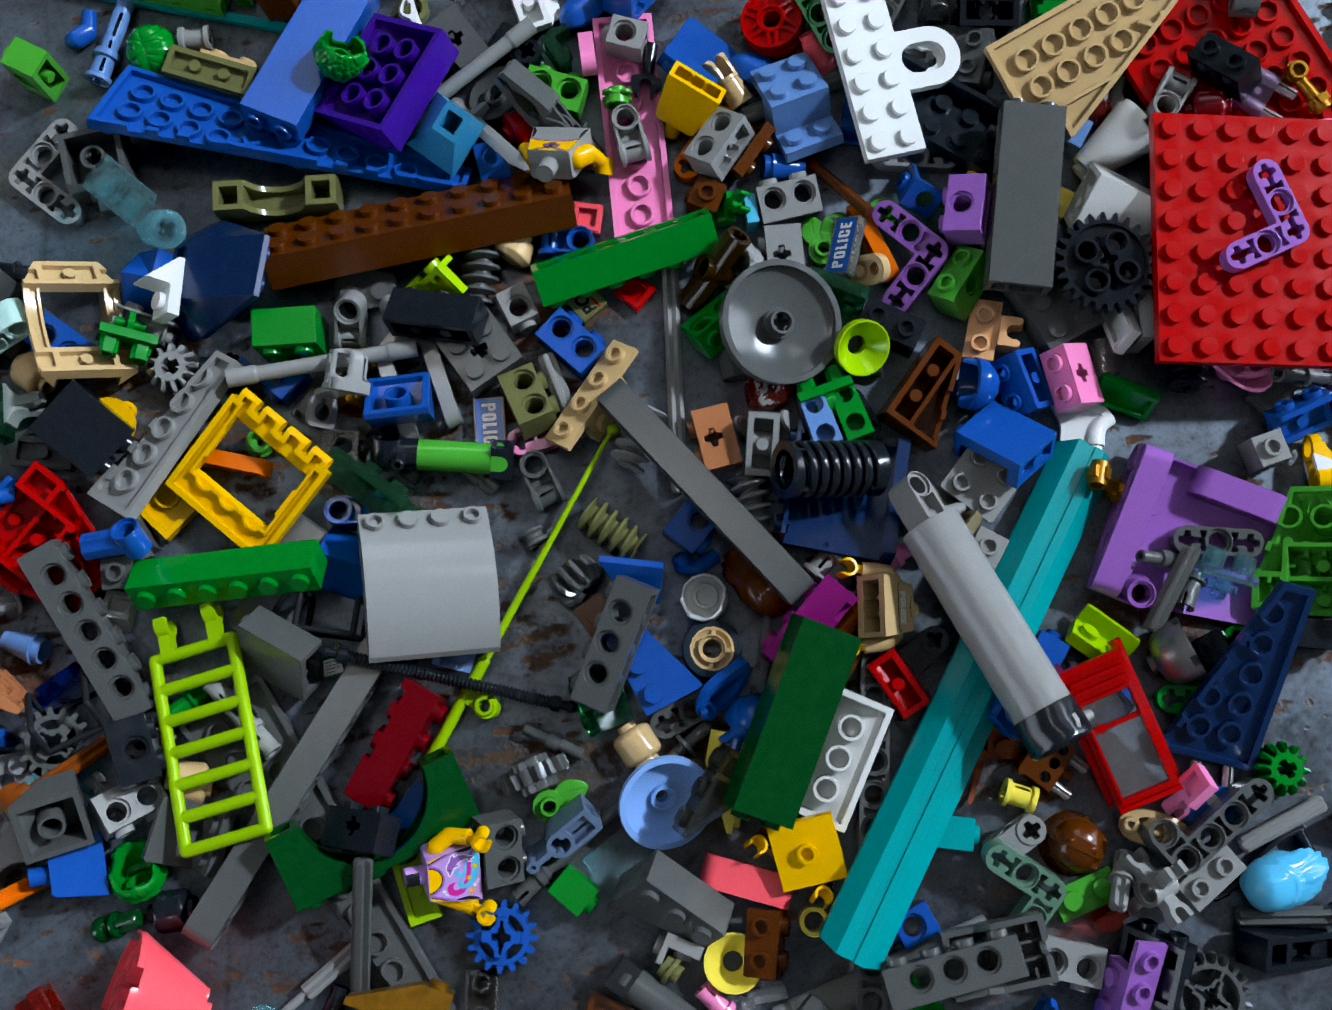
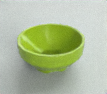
M856 319L847 323L838 333L834 344L836 361L842 369L855 376H867L875 373L886 362L890 351V339L887 331L882 325L870 319ZM859 335L862 339V346L858 351L851 353L848 349V342L853 336Z

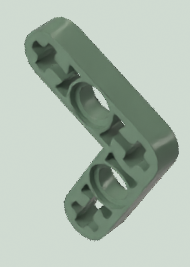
M1001 839L987 841L981 849L982 861L992 872L1025 892L1009 916L1026 912L1029 909H1037L1038 912H1042L1046 926L1066 897L1067 889L1065 884L1055 873ZM994 851L996 853L1002 852L1006 859L1010 861L1008 866L998 858L993 859L991 857ZM1023 865L1031 866L1032 871L1027 879H1016V871L1019 867ZM1039 880L1049 887L1054 886L1056 888L1053 893L1045 892L1038 884Z

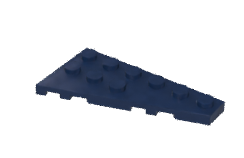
M1283 580L1277 583L1162 733L1170 752L1252 772L1315 599L1316 590Z

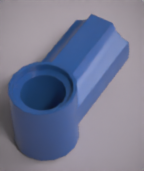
M126 517L117 521L111 529L81 534L79 545L81 555L86 561L124 554L130 560H137L148 554L152 548V541L136 519Z

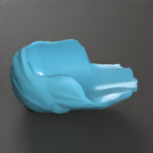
M1310 847L1300 848L1291 852L1274 850L1254 859L1247 865V869L1241 873L1239 884L1249 903L1257 910L1262 912L1288 911L1295 906L1305 904L1322 890L1323 882L1326 880L1329 871L1328 859L1322 857L1320 851H1313Z

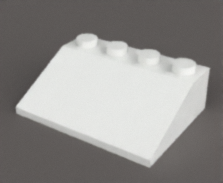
M844 688L799 814L809 816L831 810L836 830L845 833L895 711L894 709Z

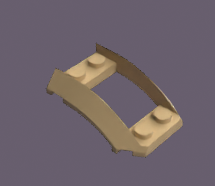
M33 261L26 277L22 279L25 316L33 353L40 376L53 387L55 386L56 379L116 377L119 386L138 373V365L128 361L131 348L119 345L116 358H109L98 354V346H50L43 317L40 292H98L101 320L111 323L113 315L120 314L121 310L114 306L115 302L121 304L119 279H111L106 274L107 269L98 262Z

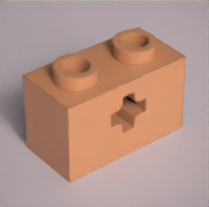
M727 402L690 411L691 421L686 422V427L690 440L696 439L698 450L693 451L694 455L713 475L741 468L743 461ZM712 434L715 439H719L718 445L714 447L711 442H707L708 436Z

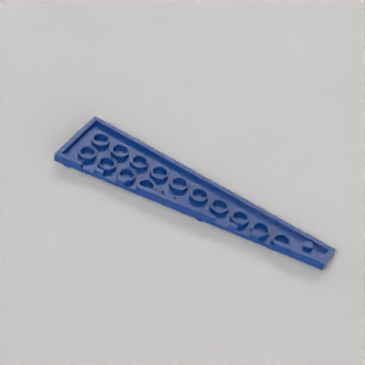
M127 65L86 118L89 129L100 130L105 134H122L287 164L296 169L309 168L436 192L450 190L452 187L461 184L469 186L473 179V168L461 165L455 177H453L417 151L403 147L398 152L377 146L350 131L313 121L301 143L291 139L284 140L273 132L263 128H253L245 122L240 107L241 98L132 65Z

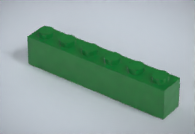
M703 208L532 264L530 267L543 307L550 305L551 308H557L567 304V299L576 296L580 298L591 297L597 293L598 289L607 286L610 289L618 288L627 283L626 280L637 276L638 279H645L655 275L656 270L665 267L667 269L679 268L685 265L686 260L697 258L703 252L709 253L717 243L718 236L711 213L707 208Z
M317 539L135 560L124 590L137 610L319 590L322 588L328 560Z

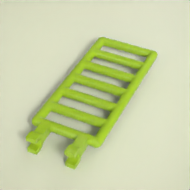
M214 602L199 605L200 613L206 626L207 639L178 648L176 642V621H167L165 616L152 619L153 629L158 637L160 653L151 656L148 663L163 756L167 766L166 775L178 849L182 858H190L271 833L273 830L239 636L235 631L224 632L223 606H214ZM227 646L230 664L165 683L163 665ZM226 678H233L234 696L175 714L170 713L168 696ZM238 708L241 727L176 746L173 727ZM244 740L246 759L181 778L178 759ZM249 772L253 791L186 810L183 791ZM255 804L258 824L194 843L191 842L189 823Z

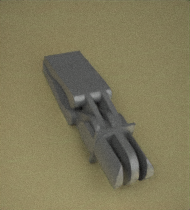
M516 59L510 60L497 75L494 81L495 85L531 127L585 128L587 122H585L581 126L561 103L560 96ZM592 137L593 146L603 153V147ZM590 164L584 167L582 170L588 172L591 171L594 166Z

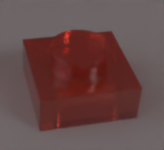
M1108 904L1086 917L1094 930L1102 934L1105 932L1110 934L1119 930L1124 925L1123 920L1130 917L1127 910L1124 913L1112 911Z

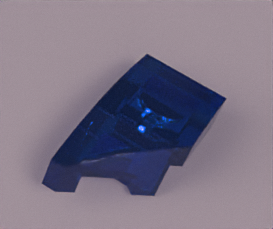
M75 661L35 689L33 696L43 708L78 683L81 666Z

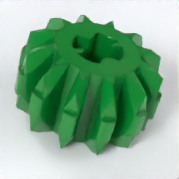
M1277 741L1276 745L1272 743L1263 745L1264 752L1259 751L1257 756L1260 762L1255 763L1253 770H1259V774L1255 778L1268 781L1277 797H1284L1286 793L1296 795L1298 793L1297 786L1305 787L1308 785L1302 776L1303 774H1310L1312 771L1309 768H1303V763L1308 760V757L1306 755L1298 756V746L1290 745L1288 747L1285 741ZM1279 763L1283 764L1284 770H1280L1283 774L1278 773L1277 768L1282 767Z

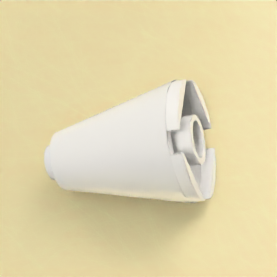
M1129 99L1118 102L1074 156L1073 161L1075 165L1072 166L1075 174L1082 180L1092 161L1115 171L1149 154V127L1145 122L1148 116Z

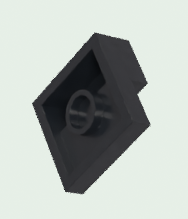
M1141 917L1138 920L1124 924L1118 955H1121L1128 962L1130 961L1135 940L1165 942L1168 945L1152 1006L1161 1010H1179L1185 980L1192 976L1198 945L1189 942V936L1183 932L1170 930L1167 933L1158 929L1159 924L1149 918Z

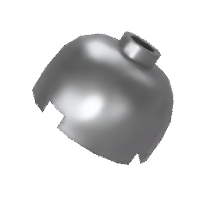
M1177 617L1167 621L1164 626L1150 635L1148 646L1151 654L1145 658L1154 674L1161 672L1167 680L1174 683H1189L1206 676L1207 673L1189 638L1183 632V627Z

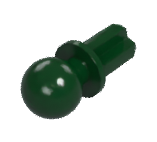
M138 908L123 913L115 911L109 916H101L95 919L90 926V935L99 943H106L113 938L124 937L128 931L142 927L146 916Z

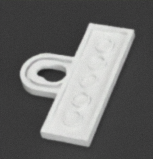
M820 0L864 163L869 164L922 153L926 149L911 94L940 88L952 79L959 68L961 58L956 41L948 32L934 26H922L894 32L885 0ZM907 49L931 52L936 58V64L927 68L925 72H912L904 66L902 53Z

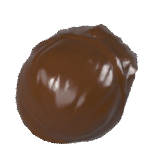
M730 549L724 554V561L721 563L723 567L722 575L735 589L736 594L744 604L754 609L757 613L773 617L782 616L791 608L735 549Z

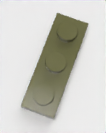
M175 44L170 45L161 69L165 76L239 98L244 97L259 72L255 67Z

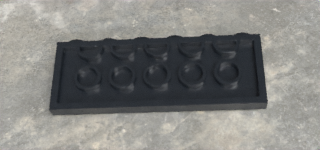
M903 51L902 62L908 70L912 72H925L927 68L932 67ZM954 78L940 88L912 93L926 148L968 171L987 173L988 179L992 183L997 117L1002 104Z

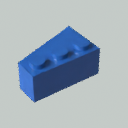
M629 616L623 618L622 620L626 621ZM645 629L627 679L648 718L665 707L698 691L704 685ZM611 633L607 641L612 651H615L618 647V639Z

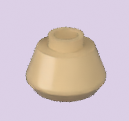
M531 237L494 244V250L503 255L502 259L519 269L530 265L534 247L531 244Z

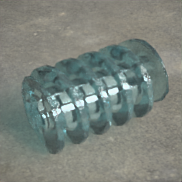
M169 209L147 210L138 217L136 222V233L139 239L147 246L153 248L173 249L183 242L187 233L183 217Z

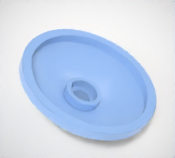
M678 755L655 757L637 767L626 779L618 801L620 821L628 835L644 847L655 850L677 848L694 839L708 823L714 807V790L706 772L694 761ZM665 790L663 796L656 797V794L659 791Z

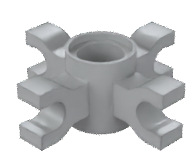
M1140 847L1132 855H1126L1119 862L1127 872L1134 875L1137 879L1133 885L1135 896L1128 901L1127 906L1132 915L1138 913L1142 908L1158 906L1163 913L1166 924L1170 929H1173L1194 914L1188 905L1176 897V894L1179 892L1178 879L1189 871L1181 859L1177 860L1170 867H1159L1155 870L1150 863L1148 854Z

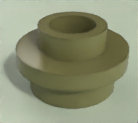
M671 953L656 972V975L661 978L660 983L665 985L669 981L674 984L685 971V968L681 965L684 960L677 958Z

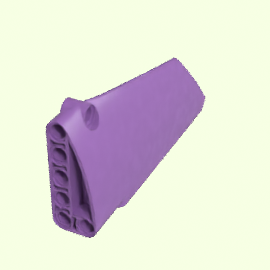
M1138 443L1129 457L1121 478L1125 487L1118 503L1112 502L1087 581V589L1137 608H1151L1172 567L1164 569L1156 568L1148 563H1139L1135 558L1138 550L1154 551L1156 549H1166L1172 551L1168 544L1169 534L1173 529L1185 525L1254 529L1262 534L1266 546L1267 541H1271L1277 521L1288 497L1203 465L1196 466L1175 458L1176 454L1148 443ZM1213 533L1209 537V545L1213 550L1219 551L1224 545V540L1221 535ZM1185 534L1178 538L1179 542L1184 543V545L1199 543L1200 539L1187 538ZM1248 537L1244 540L1233 541V546H1246L1247 550L1254 546L1253 542L1248 541ZM1263 549L1261 554L1251 558L1200 556L1194 570H1198L1205 575L1206 585L1200 590L1195 610L1187 612L1188 606L1185 605L1184 611L1174 606L1172 612L1246 625L1257 611L1251 608L1252 578L1256 568H1259L1266 553ZM1141 584L1145 590L1144 596L1139 601H1134L1131 595L1132 589L1136 585Z

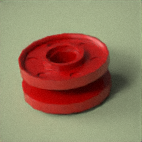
M749 0L741 13L740 27L751 51L767 56L770 59H781L792 54L801 45L799 37L806 32V22L795 0ZM772 22H779L774 27H768Z

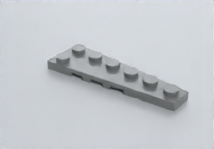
M216 350L191 377L185 387L171 399L170 409L163 416L155 417L148 425L151 428L150 431L140 442L134 440L127 448L130 453L118 466L113 463L90 488L87 494L123 517L137 519L229 389L226 382L225 369L242 367L243 365Z

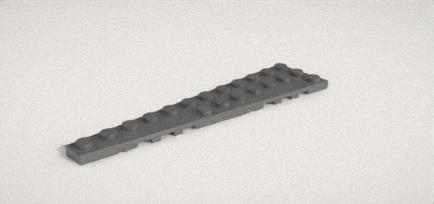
M255 675L247 680L253 715L256 718H261L266 723L264 727L282 745L281 750L269 760H265L264 756L260 753L266 790L268 792L301 739L267 680ZM224 712L177 726L190 742L238 728ZM244 740L199 753L205 757L213 768L247 758ZM249 772L223 779L233 791L234 796L253 791ZM322 776L295 818L302 830L319 845H321L330 805L339 806ZM255 804L246 806L253 816L256 811ZM321 845L326 849L342 854H365ZM381 877L373 880L372 962L381 971L380 974L390 986L418 981L430 982L431 978L439 979ZM352 891L341 896L335 894L325 899L324 906L330 909L339 920L338 923L351 935ZM453 1001L449 1010H457Z

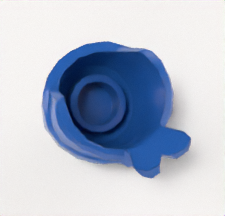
M962 358L959 379L955 381L953 392L950 393L949 398L957 397V406L971 411L988 405L995 400L999 391L1000 379L997 371L989 361L983 358Z
M742 695L736 698L724 713L725 721L729 725L730 730L722 734L718 740L724 744L730 743V748L735 753H740L742 743L745 741L758 706L760 695Z

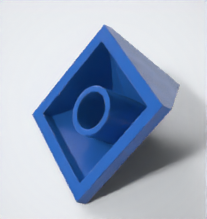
M159 248L138 253L121 271L123 304L125 305L127 301L145 307V313L153 315L151 300L155 292L133 284L145 275L171 262L174 254Z
M599 555L598 562L601 570L610 581L612 579L615 580L616 575H626L658 588L660 592L655 604H660L664 562Z

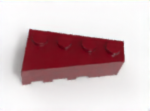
M405 677L400 688L405 690L403 696H399L396 701H392L386 712L388 714L387 719H389L387 726L383 724L376 730L371 740L370 747L374 749L371 755L365 753L362 756L343 791V794L360 804H364L369 809L370 805L391 808L398 796V792L395 789L401 779L406 781L415 767V764L412 763L418 751L423 753L432 739V736L429 735L430 730L435 723L439 725L449 709L445 706L448 699Z

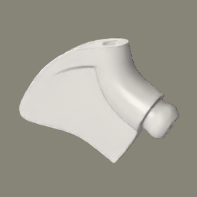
M1098 404L1081 412L1057 414L1055 406L1050 407L1058 422L1059 441L1080 438L1088 442L1089 445L1103 450L1102 448L1105 447L1106 431L1116 424L1114 416L1106 407Z

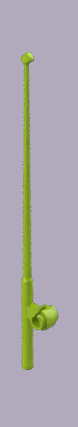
M610 424L606 427L607 434L500 622L501 639L610 436L620 432L617 424ZM494 652L483 653L478 658L468 676L469 679L473 678V680L477 679V681L482 679L490 665V659ZM462 688L425 755L446 745L467 705L473 708L479 718L491 720L496 718L501 711L500 700L496 696L488 695V693L481 694ZM489 701L490 708L486 712L484 707L485 704Z

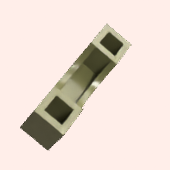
M336 174L305 175L300 182L281 187L255 185L243 179L212 181L213 212L221 221L226 220L232 223L301 219L307 216L320 217L329 215L336 210H344L343 186Z

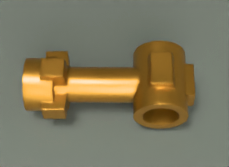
M1291 61L1282 69L1281 82L1290 87L1296 86L1310 102L1305 106L1309 112L1313 111L1317 116L1332 104V101L1329 99L1331 97L1327 91L1320 94L1306 77L1309 68L1304 61Z
M1103 459L1092 460L1090 468H1087L1085 480L1087 481V486L1094 490H1104V494L1110 497V501L1118 503L1125 487L1123 481L1120 478L1113 479L1111 477L1112 469L1108 461Z

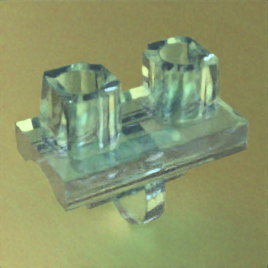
M1208 544L1202 559H1198L1194 568L1199 569L1201 573L1215 576V579H1205V587L1211 589L1213 599L1222 601L1227 593L1236 595L1238 587L1231 585V581L1254 588L1258 587L1260 579L1253 576L1257 559L1245 554L1236 553L1232 567H1225L1224 564L1229 551Z

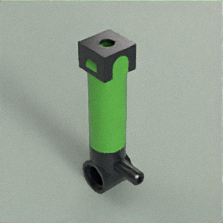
M376 433L371 435L370 468L379 472H395L409 469L490 475V479L512 480L515 441L493 440L492 443L403 438L395 433Z

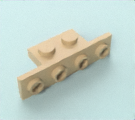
M613 339L549 430L545 440L569 452L584 431L591 439L600 442L607 432L606 427L613 424L614 421L601 408L596 399L619 378L625 382L622 376L639 351L634 347Z

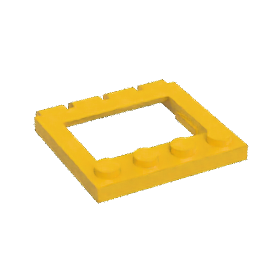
M248 388L243 389L239 395H230L164 483L240 548L280 543L332 475L328 468L334 461L318 446H314L307 453L306 451L311 446L312 441L295 427L290 426L283 433L282 431L288 422L269 406L263 408L259 413L264 402ZM237 419L306 476L297 489L291 491L275 512V518L269 525L200 469Z

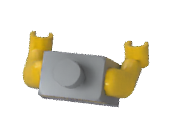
M534 127L529 143L523 142L518 147V151L529 166V170L525 172H531L533 178H538L542 182H549L552 179H573L584 167L590 164L595 166V173L613 175L614 158L605 157L601 151L593 146L590 128Z

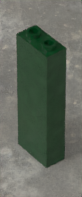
M794 613L791 614L722 800L724 804L732 809L730 814L746 821H750L751 816L761 819V825L779 831L781 826L793 830L859 650L861 638Z

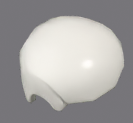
M708 573L694 575L683 585L680 603L690 619L701 622L714 620L727 607V588L722 580L715 575Z

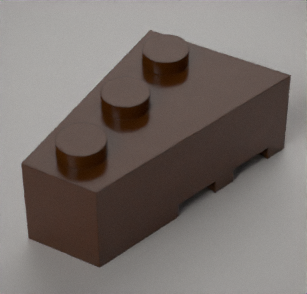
M939 336L928 341L876 415L878 419L903 437L912 438L911 443L926 453L937 449L942 421L946 417V407L950 393L954 389L963 354Z

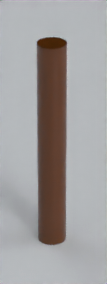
M810 157L806 161V167L866 218L871 216L874 208L814 157Z

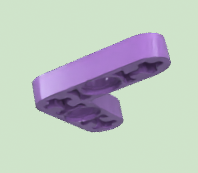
M1271 159L1259 160L1246 173L1247 184L1268 227L1238 239L1222 249L1219 254V262L1221 267L1229 273L1241 272L1289 251L1305 242L1309 237V225L1280 167ZM1267 172L1269 177L1267 179H1260L1258 173ZM1272 186H1275V189H1273L1268 194L1266 193L1265 190L1267 188L1269 189ZM1273 196L1280 197L1284 201L1285 208L1283 211H1276L1272 207L1271 198ZM1289 214L1290 218L1288 220L1280 221V219ZM1295 229L1297 235L1289 236L1287 230ZM1259 237H1265L1270 241V252L1266 253L1258 248L1257 240ZM1246 249L1248 250L1249 254L1242 259L1235 261L1231 259V255L1241 253Z
M883 200L874 206L872 213L873 221L877 226L912 251L914 255L887 289L882 302L892 306L893 301L890 298L892 295L899 296L904 289L899 287L902 282L907 288L914 290L915 293L911 296L910 293L906 292L901 300L904 306L902 308L896 306L895 308L908 312L948 260L950 247L943 238L898 204L890 200ZM892 206L891 214L899 220L902 219L903 215L906 216V219L899 223L896 232L892 231L897 226L887 219L884 222L881 221L883 215L880 212L883 208L888 210ZM909 224L917 225L920 231L918 238L912 242L906 241L903 237V230ZM940 243L942 245L940 251L943 254L940 258L934 256L928 264L933 265L934 268L930 271L926 265L919 263L918 260L922 257L926 261L931 255L930 250H928L929 246H937ZM916 267L921 268L925 274L923 282L919 285H912L908 280L910 270Z

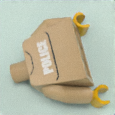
M851 557L837 561L836 563L845 564L848 568V572L840 571L835 573L838 578L846 579L854 574H860V576H857L858 635L859 638H862L857 655L860 651H864V654L885 652L892 647L895 648L903 639V633L913 631L915 627L914 618L919 613V607L914 602L912 585L901 581L896 571L887 564L862 562L859 565Z

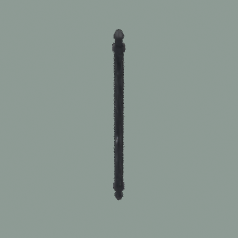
M325 645L320 646L317 652L322 658L336 659V663L344 664V662H349V664L353 663V665L357 664V666L361 664L362 667L365 665L366 668L369 666L370 669L374 668L376 670L378 668V670L382 669V671L386 670V672L390 671V673L394 672V674L398 673V675L402 674L403 676L415 677V679L419 678L420 680L423 678L424 681L427 679V681L431 680V682L435 681V683L439 682V684L443 683V685L447 684V686L451 685L452 687L455 686L456 688L459 687L469 691H480V693L484 692V694L488 693V695L492 694V696L496 695V697L500 696V698L504 696L505 699L508 697L509 700L512 698V700L516 699V701L520 700V702L524 701V703L528 702V704L532 703V705L548 707L551 711L555 712L561 709L567 711V713L577 712L579 708L577 703L572 700H562L561 696L553 695L549 697V695L545 696V694L541 695V693L537 695L536 692L533 694L532 691L529 693V691L525 692V690L521 691V689L517 690V688L513 689V687L509 688V686L505 687V685L501 686V684L497 685L495 683L493 685L492 682L489 684V682L485 683V681L481 682V680L477 681V679L473 680V678L469 679V677L465 678V676L461 677L460 675L457 677L456 674L453 676L452 673L449 675L448 672L445 674V672L428 670V668L424 669V667L420 668V666L416 667V665L412 666V664L408 665L405 663L404 665L403 662L400 664L399 661L397 663L396 661L369 663L367 654L350 652V650H347L348 648L339 647L338 650Z

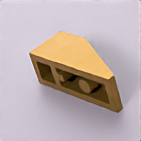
M431 978L430 982L418 981L351 992L345 997L343 1004L359 1010H449L455 990L449 989L450 983L437 978Z

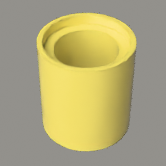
M805 905L798 912V926L807 936L819 937V932L827 917V913L818 905ZM810 912H818L821 915V924L816 929H808L805 926V917Z

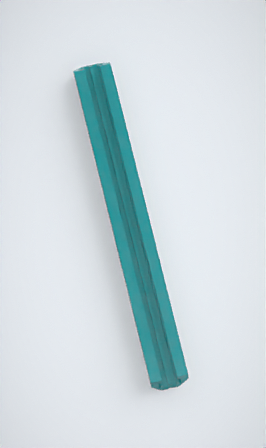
M1080 438L1055 442L1053 456L1042 466L1008 537L1010 541L995 569V572L1035 636L1103 490L1089 488L1085 478L1087 468H1090L1092 460L1103 459L1109 462L1106 452L1089 445L1088 442ZM961 637L819 932V937L836 954L864 969H881L994 726L986 716V713L996 695Z

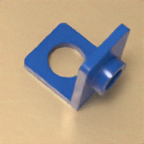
M913 163L908 166L896 181L895 191L899 203L924 218H929L942 201L943 191L922 180L916 165ZM924 191L930 192L933 195L931 204L925 207L918 206L915 202L917 195Z

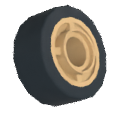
M718 619L705 622L700 621L692 625L685 634L682 643L683 661L688 670L697 677L710 680L715 674L742 655L741 638L736 629L727 622ZM709 641L718 643L721 648L720 655L716 658L707 657L703 652L705 643Z

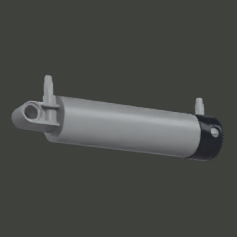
M918 471L908 473L888 493L891 504L908 530L903 541L1013 723L1015 732L1032 760L1035 762L1040 761L1090 733L1093 727L1089 721L1094 718L1093 711L1091 709L1082 710L1074 695L1068 691L960 515L966 510L965 503L955 502L944 505L925 475Z

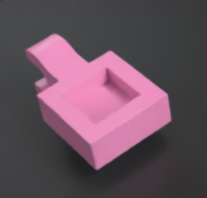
M1195 762L1178 778L1183 789L1166 798L1161 806L1167 815L1174 813L1176 818L1181 821L1189 815L1190 808L1196 811L1219 788L1205 766Z

